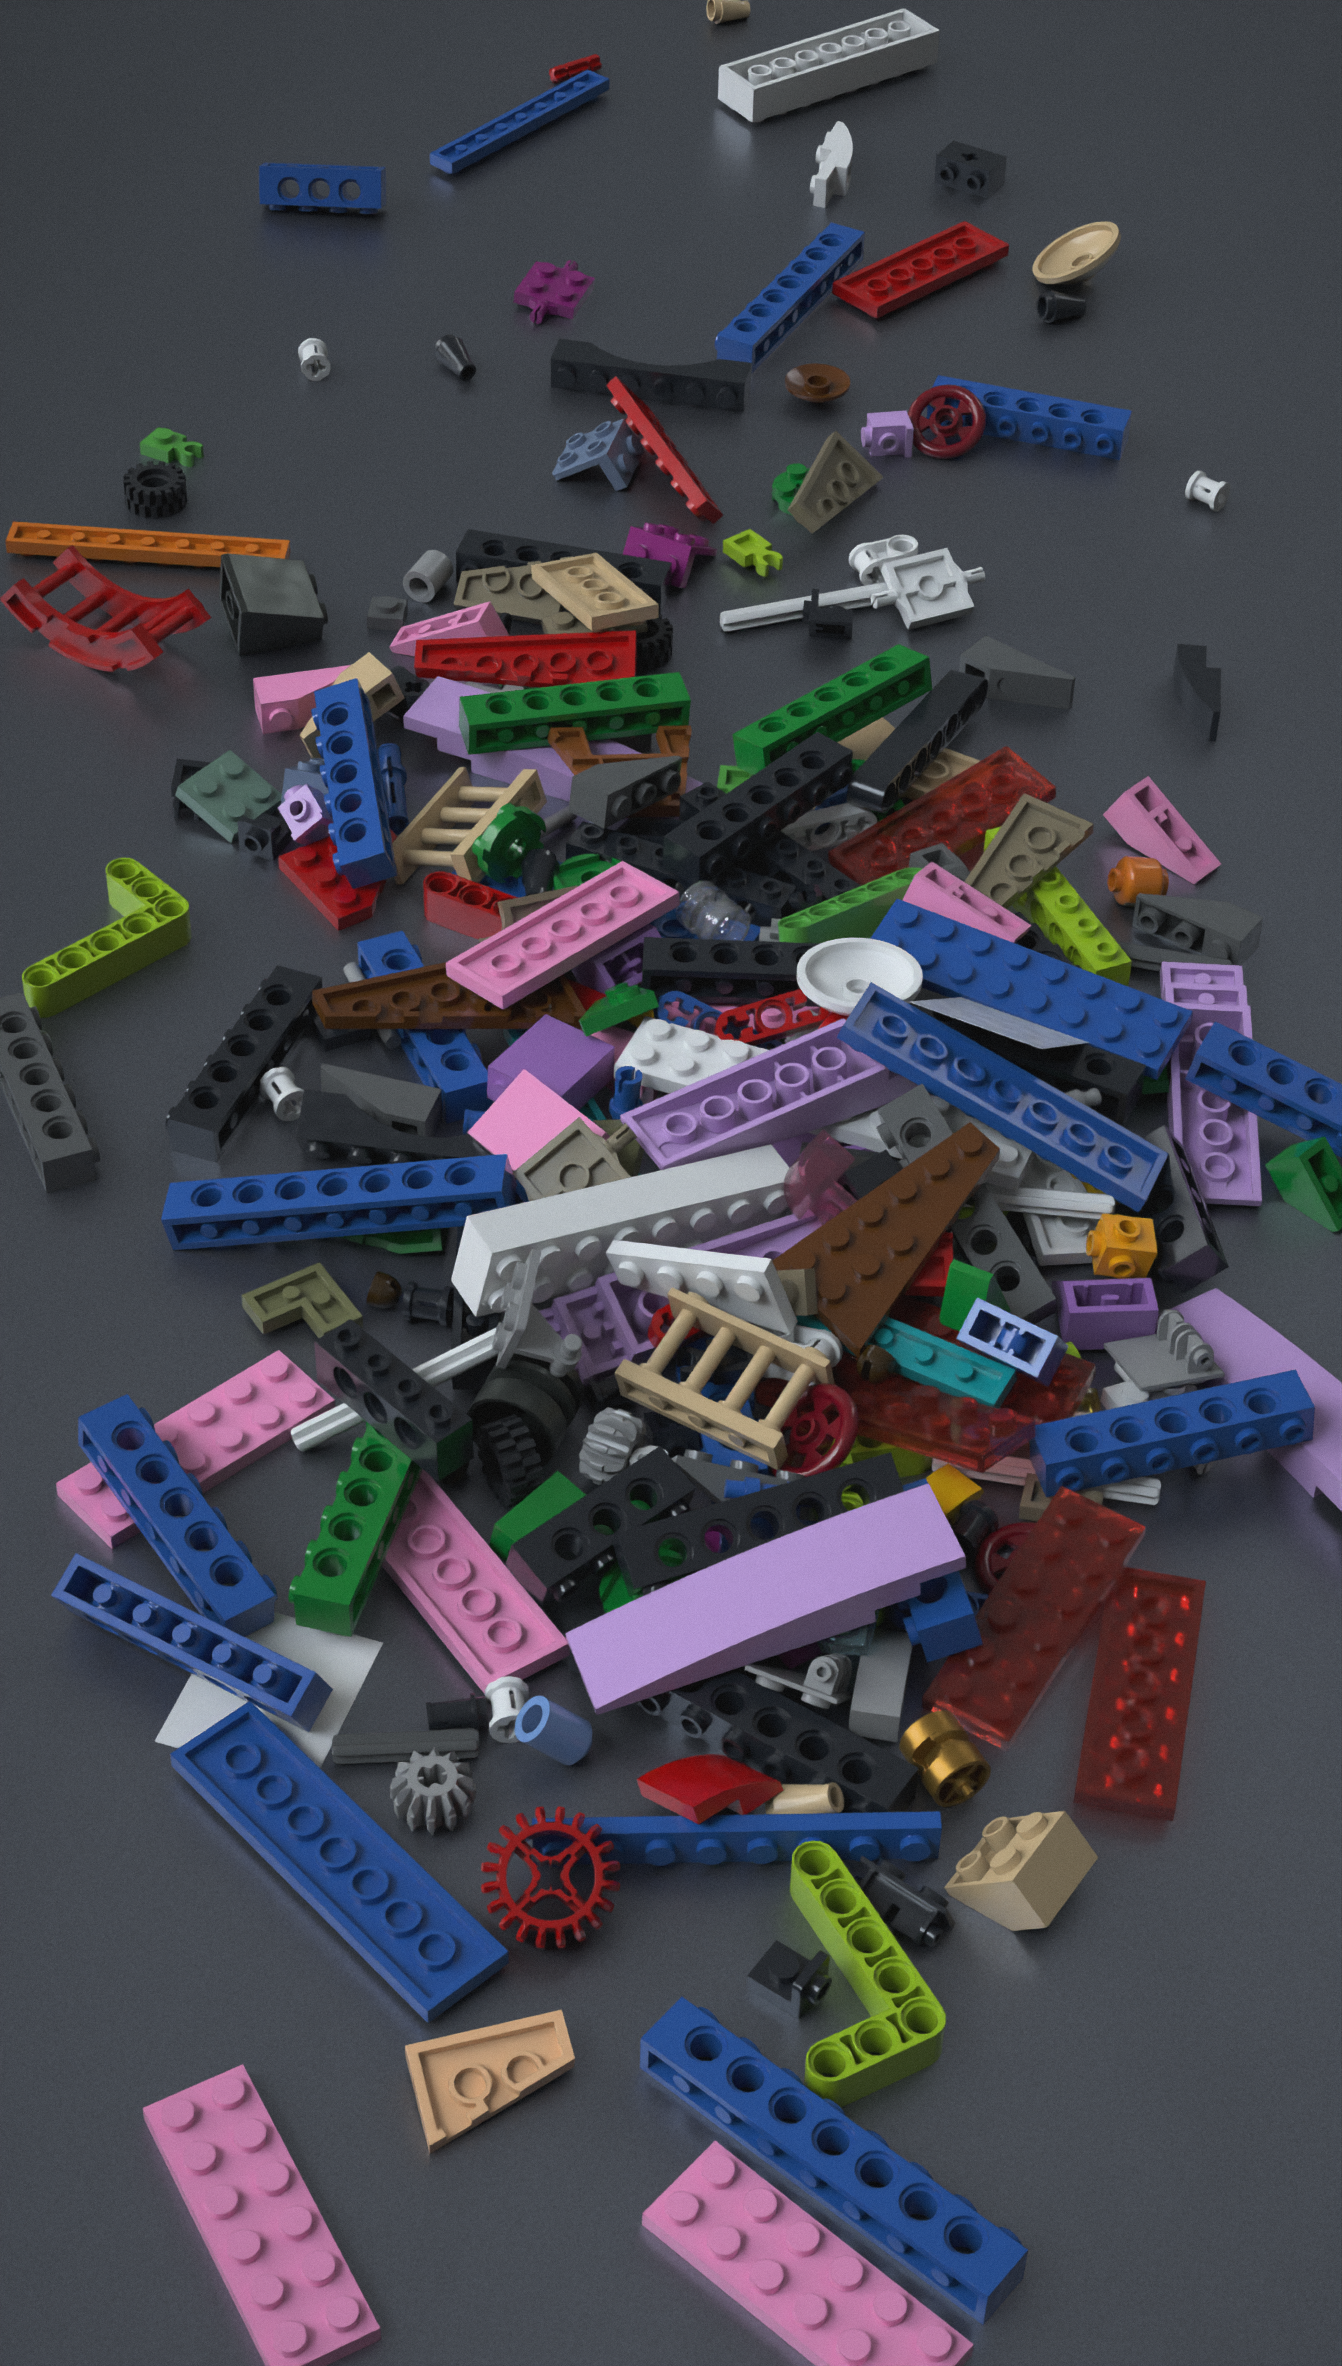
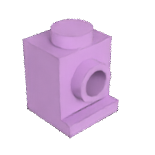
M907 410L867 413L866 427L861 429L862 446L868 448L871 457L904 454L905 458L912 456L914 428Z
M308 784L304 786L296 785L287 790L284 794L286 801L278 809L292 831L291 836L293 840L306 846L329 837L328 824L333 823V817L327 811L323 792Z

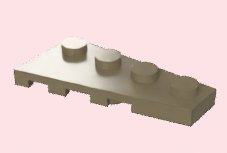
M834 431L824 442L788 511L799 524L803 525L813 534L884 477L837 431Z
M1024 793L964 882L1005 909H1008L1093 833L1094 824Z

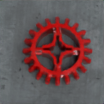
M541 1806L535 1809L537 1824L529 1826L526 1816L523 1813H519L515 1817L517 1825L521 1830L515 1835L505 1825L499 1828L501 1837L508 1843L505 1848L493 1842L488 1844L487 1851L491 1855L498 1857L499 1861L498 1864L492 1862H483L481 1864V1872L496 1875V1881L486 1882L481 1885V1892L483 1894L498 1892L500 1898L488 1904L487 1910L489 1914H494L504 1908L506 1909L508 1914L499 1923V1928L502 1931L509 1929L515 1921L521 1924L516 1935V1941L523 1943L527 1939L529 1930L538 1932L536 1948L544 1949L546 1933H555L557 1948L562 1949L566 1947L564 1931L572 1929L575 1939L578 1942H583L586 1939V1935L580 1925L586 1920L596 1930L602 1927L601 1919L593 1913L596 1907L608 1913L613 1911L615 1905L610 1900L603 1898L602 1893L603 1891L610 1893L619 1892L620 1883L613 1880H605V1874L619 1871L620 1863L613 1860L603 1862L602 1856L609 1854L614 1849L612 1841H606L597 1847L595 1846L593 1841L602 1831L598 1824L592 1826L586 1834L580 1831L585 1820L583 1813L578 1812L574 1816L572 1825L564 1824L565 1808L558 1806L555 1811V1822H546L545 1810ZM547 1835L561 1836L573 1841L563 1852L552 1857L542 1855L527 1842ZM585 1853L589 1857L594 1871V1887L587 1902L578 1894V1891L573 1887L569 1879L572 1868ZM515 1854L524 1862V1865L532 1875L530 1885L516 1902L512 1899L507 1887V1871ZM569 1858L570 1860L563 1866L560 1881L563 1884V1889L570 1896H567L560 1888L552 1891L550 1885L549 1891L541 1888L535 1896L531 1897L538 1889L541 1881L538 1866L531 1859H534L541 1867L549 1864L551 1870L552 1864L560 1867ZM548 1898L558 1899L574 1912L569 1917L551 1921L537 1919L527 1913L533 1906L535 1907L539 1902Z

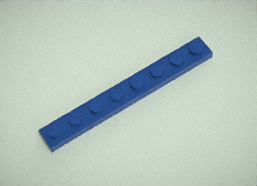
M587 69L431 152L430 165L448 174L458 173L468 165L480 161L483 157L499 151L500 148L509 143L519 140L522 136L538 130L548 122L558 119L561 115L571 110L577 109L578 106L591 99L597 98V96L609 90L610 79Z
M940 1811L713 1815L701 1824H697L683 1816L585 1817L584 1823L580 1828V1831L584 1834L595 1824L602 1828L600 1835L593 1841L596 1847L606 1841H612L614 1849L609 1854L602 1856L603 1862L613 1860L619 1861L620 1864L650 1863L656 1866L670 1863L715 1865L721 1862L766 1864L772 1861H792V1854L796 1847L808 1841H821L830 1845L841 1860L860 1862L861 1857L864 1856L870 1861L876 1859L921 1861L939 1857L942 1833ZM532 1818V1825L537 1824L536 1818ZM546 1818V1822H555V1818ZM564 1818L563 1823L572 1825L574 1818ZM555 1835L541 1836L532 1839V1848H535L544 1856L552 1857L563 1852L573 1841ZM586 1853L577 1861L576 1865L591 1864ZM532 1859V1861L536 1865H539L534 1859ZM566 1859L560 1867H563L570 1859Z

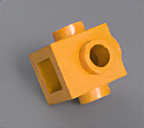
M1102 1213L1095 1230H1090L1087 1235L1086 1254L1087 1256H1092L1094 1275L1115 1278H1146L1158 1253L1153 1219Z

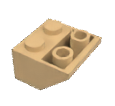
M1066 1811L1043 1814L1041 1812H1034L1027 1816L1012 1818L1002 1816L991 1821L983 1829V1838L972 1852L965 1855L957 1863L956 1873L944 1889L949 1896L1011 1931L1047 1928L1096 1862L1098 1856Z

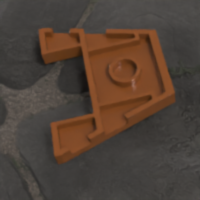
M691 725L658 726L655 737L661 754L593 755L583 727L550 728L547 738L548 742L574 776L597 764L669 756L682 757L681 782L678 791L626 818L679 816L680 796L686 792L687 762L692 733Z

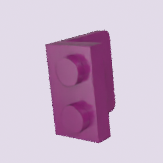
M645 522L644 527H630L623 555L672 562L671 585L686 588L695 554L716 556L718 549L708 546L710 540L694 534L686 535L679 533L678 528L669 525H656Z

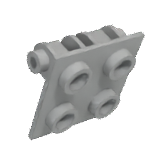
M1166 1309L1159 1314L1157 1334L1107 1342L1103 1346L1141 1392L1160 1391L1165 1387L1187 1383L1200 1384L1206 1380L1224 1377L1225 1374L1213 1361L1214 1351L1212 1347L1202 1341L1201 1335L1191 1324L1185 1323L1183 1315L1177 1310Z
M834 1653L814 1659L809 1666L807 1675L789 1670L767 1660L748 1664L744 1669L757 1674L755 1680L757 1684L783 1692L784 1687L800 1690L803 1692L801 1700L821 1708L829 1709L830 1705L839 1706V1703L852 1700L853 1692L846 1690L853 1671V1665L850 1658L842 1653Z

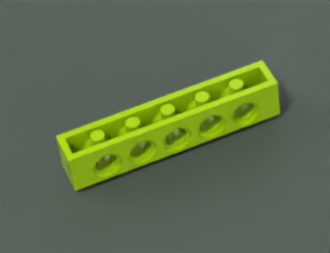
M1001 827L986 830L984 852ZM1056 866L1012 904L1017 912L1020 911L1031 923H1036L1041 928L1043 935L1052 944H1058L1063 950L1065 957L1074 965H1079L1083 970L1125 986L1129 985L1131 959Z

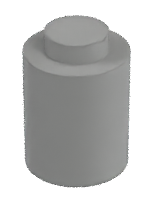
M438 550L426 551L404 576V590L412 599L418 602H429L452 576V562L444 553Z

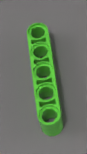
M911 867L898 870L779 920L777 923L779 942L823 943L841 938L870 939L895 900H903L915 874L923 868Z

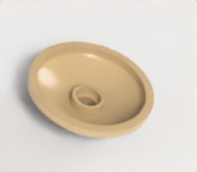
M1108 221L1094 222L1062 235L1049 244L1034 261L1032 271L1035 278L1039 282L1048 285H1070L1090 280L1104 268L1117 251L1121 241V233L1118 226Z

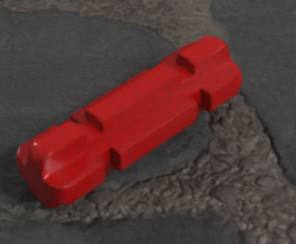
M593 54L550 68L549 76L551 82L557 84L569 80L587 69L592 72L600 70L602 63L599 55Z

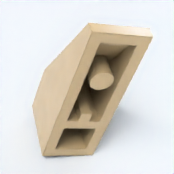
M370 652L341 672L333 685L358 678L370 701L373 722L405 699L393 673ZM311 717L299 736L311 758L322 759L316 745V737L320 736V731L317 730L313 717Z

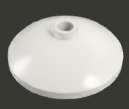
M841 938L823 942L805 952L797 966V982L802 992L818 1006L845 1016L851 1014L871 982L907 1003L913 1001L922 988V969L916 959L905 950L893 944L875 939Z

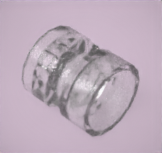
M700 881L692 885L679 899L680 905L676 907V918L692 934H697L699 939L743 941L747 936L751 922L748 912L735 901L729 899L712 882Z

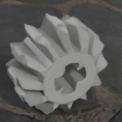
M607 1407L602 1412L600 1411L595 1416L593 1424L588 1426L586 1438L582 1440L584 1444L579 1453L580 1473L592 1480L594 1484L602 1485L629 1467L631 1454L636 1449L643 1448L646 1443L644 1437L646 1426L642 1423V1420L622 1409L616 1410Z
M433 1747L429 1756L423 1757L416 1751H413L410 1763L398 1762V1767L395 1770L396 1777L392 1778V1783L390 1784V1798L393 1799L394 1812L397 1815V1819H407L411 1831L424 1825L427 1826V1830L432 1836L437 1826L443 1825L453 1832L456 1819L468 1820L471 1804L474 1803L476 1798V1784L473 1783L472 1770L469 1768V1763H458V1757L454 1751L443 1757L439 1756L435 1747Z

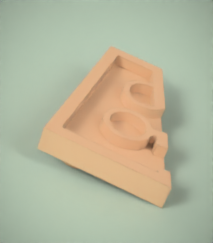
M562 2009L405 2045V2056L429 2154L574 2068L575 2056Z

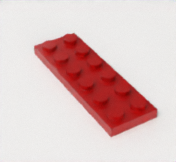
M963 221L834 281L832 294L845 300L846 303L861 309L869 316L879 318L1008 256L1009 244Z

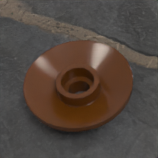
M818 363L804 364L791 369L786 374L785 387L795 397L812 403H822L836 400L847 394L850 389V378L843 370L831 365Z

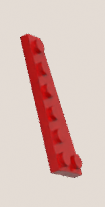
M615 376L606 385L614 396L610 400L611 403L622 415L627 413L626 423L638 436L640 434L643 435L640 442L652 456L657 454L659 458L655 463L668 477L670 475L673 476L674 479L670 483L683 498L687 495L689 500L685 504L697 518L704 515L712 524H715L723 516L721 510L696 474L687 466L688 462L677 451V446L672 439L665 434V429L650 407Z
M636 630L416 640L414 669L416 676L419 678L436 679L439 676L455 681L539 688L636 677L637 634Z

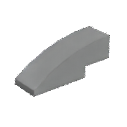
M867 1627L850 1709L849 1731L861 1737L897 1742L913 1650L908 1633Z

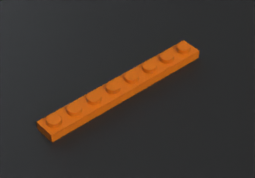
M14 521L5 541L7 553H16L23 556L46 555L58 558L68 547L73 545L84 558L94 561L105 559L119 560L127 563L149 562L161 565H193L198 568L220 567L221 555L228 553L289 559L291 553L290 540Z

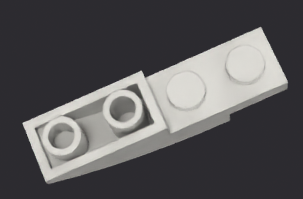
M837 121L831 132L828 131L826 133L823 145H819L817 148L815 160L819 164V172L817 175L812 176L810 183V193L814 194L813 206L825 208L833 194L845 196L849 189L853 143L849 130L843 122Z

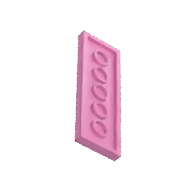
M621 861L446 962L447 977L499 1008L505 1009L679 906V891Z
M277 1350L155 1423L154 1428L162 1441L168 1440L172 1444L181 1468L186 1474L192 1473L197 1478L202 1492L205 1493L291 1440V1430L294 1427L335 1408V1399L280 1350ZM91 1462L56 1483L57 1495L112 1549L141 1532Z
M422 1470L382 1567L484 1694L487 1685L501 1677L512 1676L523 1680L569 1656L570 1647L567 1639L435 1480L425 1470Z
M243 2064L143 2108L147 2127L265 2366H327L381 2340L380 2326Z
M714 2141L642 2213V2225L815 2366H963L972 2356L974 2346L972 2342L717 2141Z

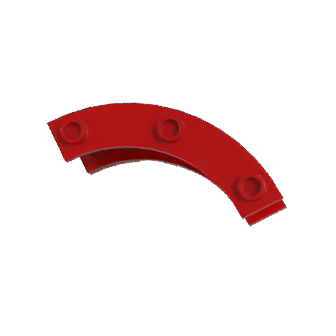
M73 545L68 547L52 562L58 569L56 572L34 587H31L26 579L23 578L0 597V601L31 633L39 631L51 641L48 645L51 649L81 665L108 672H114L118 668H127V671L145 666L163 653V650L158 645L162 640L171 634L193 630L211 618L202 602L194 596L189 588L183 593L169 598H150L132 593L116 585L98 572ZM69 581L86 599L66 613L61 614L43 598ZM97 608L113 617L96 630L77 623ZM127 625H130V626L133 627V628L128 629V630H126V631H121V632H119L120 630H122L123 628H125Z

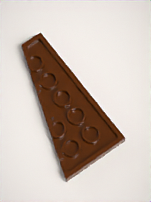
M446 962L312 991V1003L325 1029H530L545 1014L574 1028L582 1029L579 1020L586 1013L565 974L507 1008L501 1009L447 977Z
M969 1122L772 1260L775 1269L815 1268L818 1314L813 1315L859 1358L876 1330L881 1329L889 1318V1312L900 1296L905 1295L939 1246L941 1237L948 1228L951 1229L964 1204L970 1196H974L998 1162L1000 1148Z

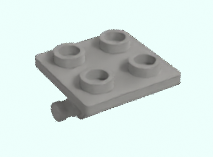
M532 1249L525 1263L517 1262L511 1283L507 1282L502 1295L500 1309L506 1312L503 1323L499 1322L492 1343V1349L499 1351L496 1367L505 1369L513 1353L550 1362V1373L555 1377L561 1378L567 1372L574 1370L582 1355V1340L576 1334H569L562 1340L532 1304L531 1301L541 1251Z

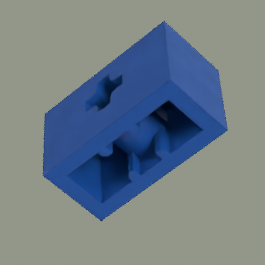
M976 1298L956 1337L968 1349L1015 1369L1016 1372L1047 1387L1069 1347L1059 1336L980 1298Z

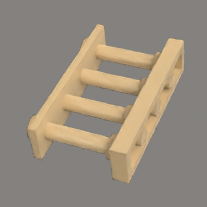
M459 767L392 843L397 876H394L396 884H404L419 866L454 867L458 876L479 883L486 874L480 870L477 856L472 852V846L475 839L482 835L489 824L496 818L499 809L503 805L511 803L516 807H527L537 814L547 803L537 769H523L507 788L472 786L466 767ZM474 802H495L490 809L470 808ZM456 823L476 824L472 830L451 829ZM438 844L458 845L453 852L432 851Z
M672 1287L667 1296L672 1315L676 1319L647 1363L637 1365L623 1359L615 1371L620 1394L779 1470L788 1457L784 1435L780 1429L811 1382L815 1384H834L830 1360L816 1348L805 1347L804 1349L711 1306L705 1298L697 1293L688 1292L686 1294ZM692 1327L715 1336L685 1382L677 1384L662 1376L661 1373ZM731 1345L753 1354V1358L725 1401L720 1400L717 1403L702 1396V1389ZM771 1363L794 1373L765 1420L760 1419L757 1422L742 1415L740 1410Z

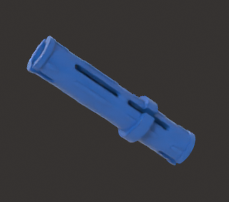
M385 743L378 748V756L389 826L395 834H401L410 824L404 787L407 781V772L405 767L402 766L400 747L394 743ZM392 784L394 785L395 792H392Z

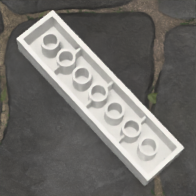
M905 8L721 65L719 66L718 99L732 110L744 116L748 121L752 123L761 122L765 118L783 115L790 110L808 107L811 103L829 100L836 95L854 92L858 88L875 85L882 80L900 77L904 73L922 70L926 66L937 63L940 30Z
M772 1144L469 1215L466 1218L451 1281L475 1317L495 1312H504L505 1310L500 1309V1304L507 1282L511 1283L517 1262L525 1263L531 1250L535 1249L541 1251L531 1302L540 1303L547 1299L574 1293L594 1286L598 1277L614 1272L606 1255V1251L613 1240L687 1249L785 1217L798 1178Z

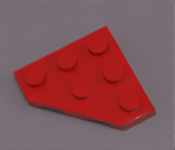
M390 829L393 843L398 836ZM330 836L278 856L279 869L338 931L373 917L379 892L382 893L387 879L353 889L346 876H339L336 871L333 854L338 851Z

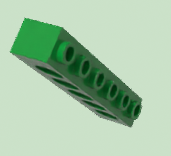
M898 644L733 733L737 768L755 775L816 732L835 742H839L933 690L929 656Z
M680 672L461 696L459 698V729L468 755L550 746L547 739L549 730L556 727H583L587 741L657 733L658 726L689 725L691 699Z
M366 1422V1431L363 1438L357 1437L353 1444L351 1465L348 1471H342L339 1475L335 1501L333 1505H326L320 1523L321 1532L317 1540L312 1539L309 1542L305 1553V1568L301 1576H294L288 1595L289 1603L294 1604L296 1625L349 1637L354 1632L423 1470L368 1422Z

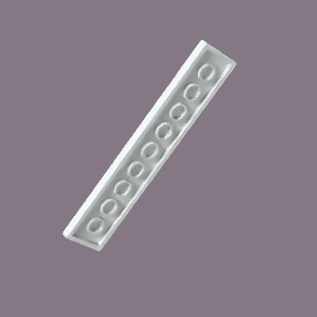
M645 1016L615 1063L614 1078L617 1069L624 1066L635 1067L634 1079L637 1070H640L643 1074L641 1086L670 1094L769 1050L745 1044L741 1041L721 1040L718 1036L701 1030H694L673 1023L669 1024L664 1020ZM930 1095L953 1133L971 1122L1000 1148L999 1160L984 1182L1017 1191L1035 1152L1012 1139L1004 1137L997 1130L976 1118L966 1115L962 1110L940 1097ZM880 1107L808 1132L879 1153L887 1149L890 1156L903 1159L896 1146L891 1149L886 1147L876 1129L881 1124L877 1111ZM925 1134L915 1135L909 1141V1145L916 1148L923 1147L930 1141L931 1137Z

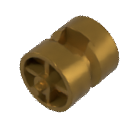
M940 1710L923 1716L906 1730L900 1740L899 1749L907 1762L919 1768L918 1775L921 1776V1782L939 1806L951 1807L967 1801L984 1787L990 1777V1765L976 1745L969 1741L968 1734L950 1711Z

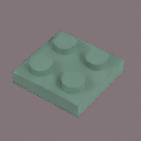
M228 750L181 783L175 795L230 843L239 838L237 822L241 817L244 816L256 820L262 813L271 815L278 810L282 794L231 750Z

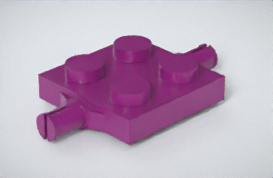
M568 260L563 268L555 267L548 262L536 261L514 291L513 303L533 309L529 318L533 323L536 321V324L541 323L547 314L559 315L573 320L594 290L595 278L577 271L579 266L576 261L572 263V260Z

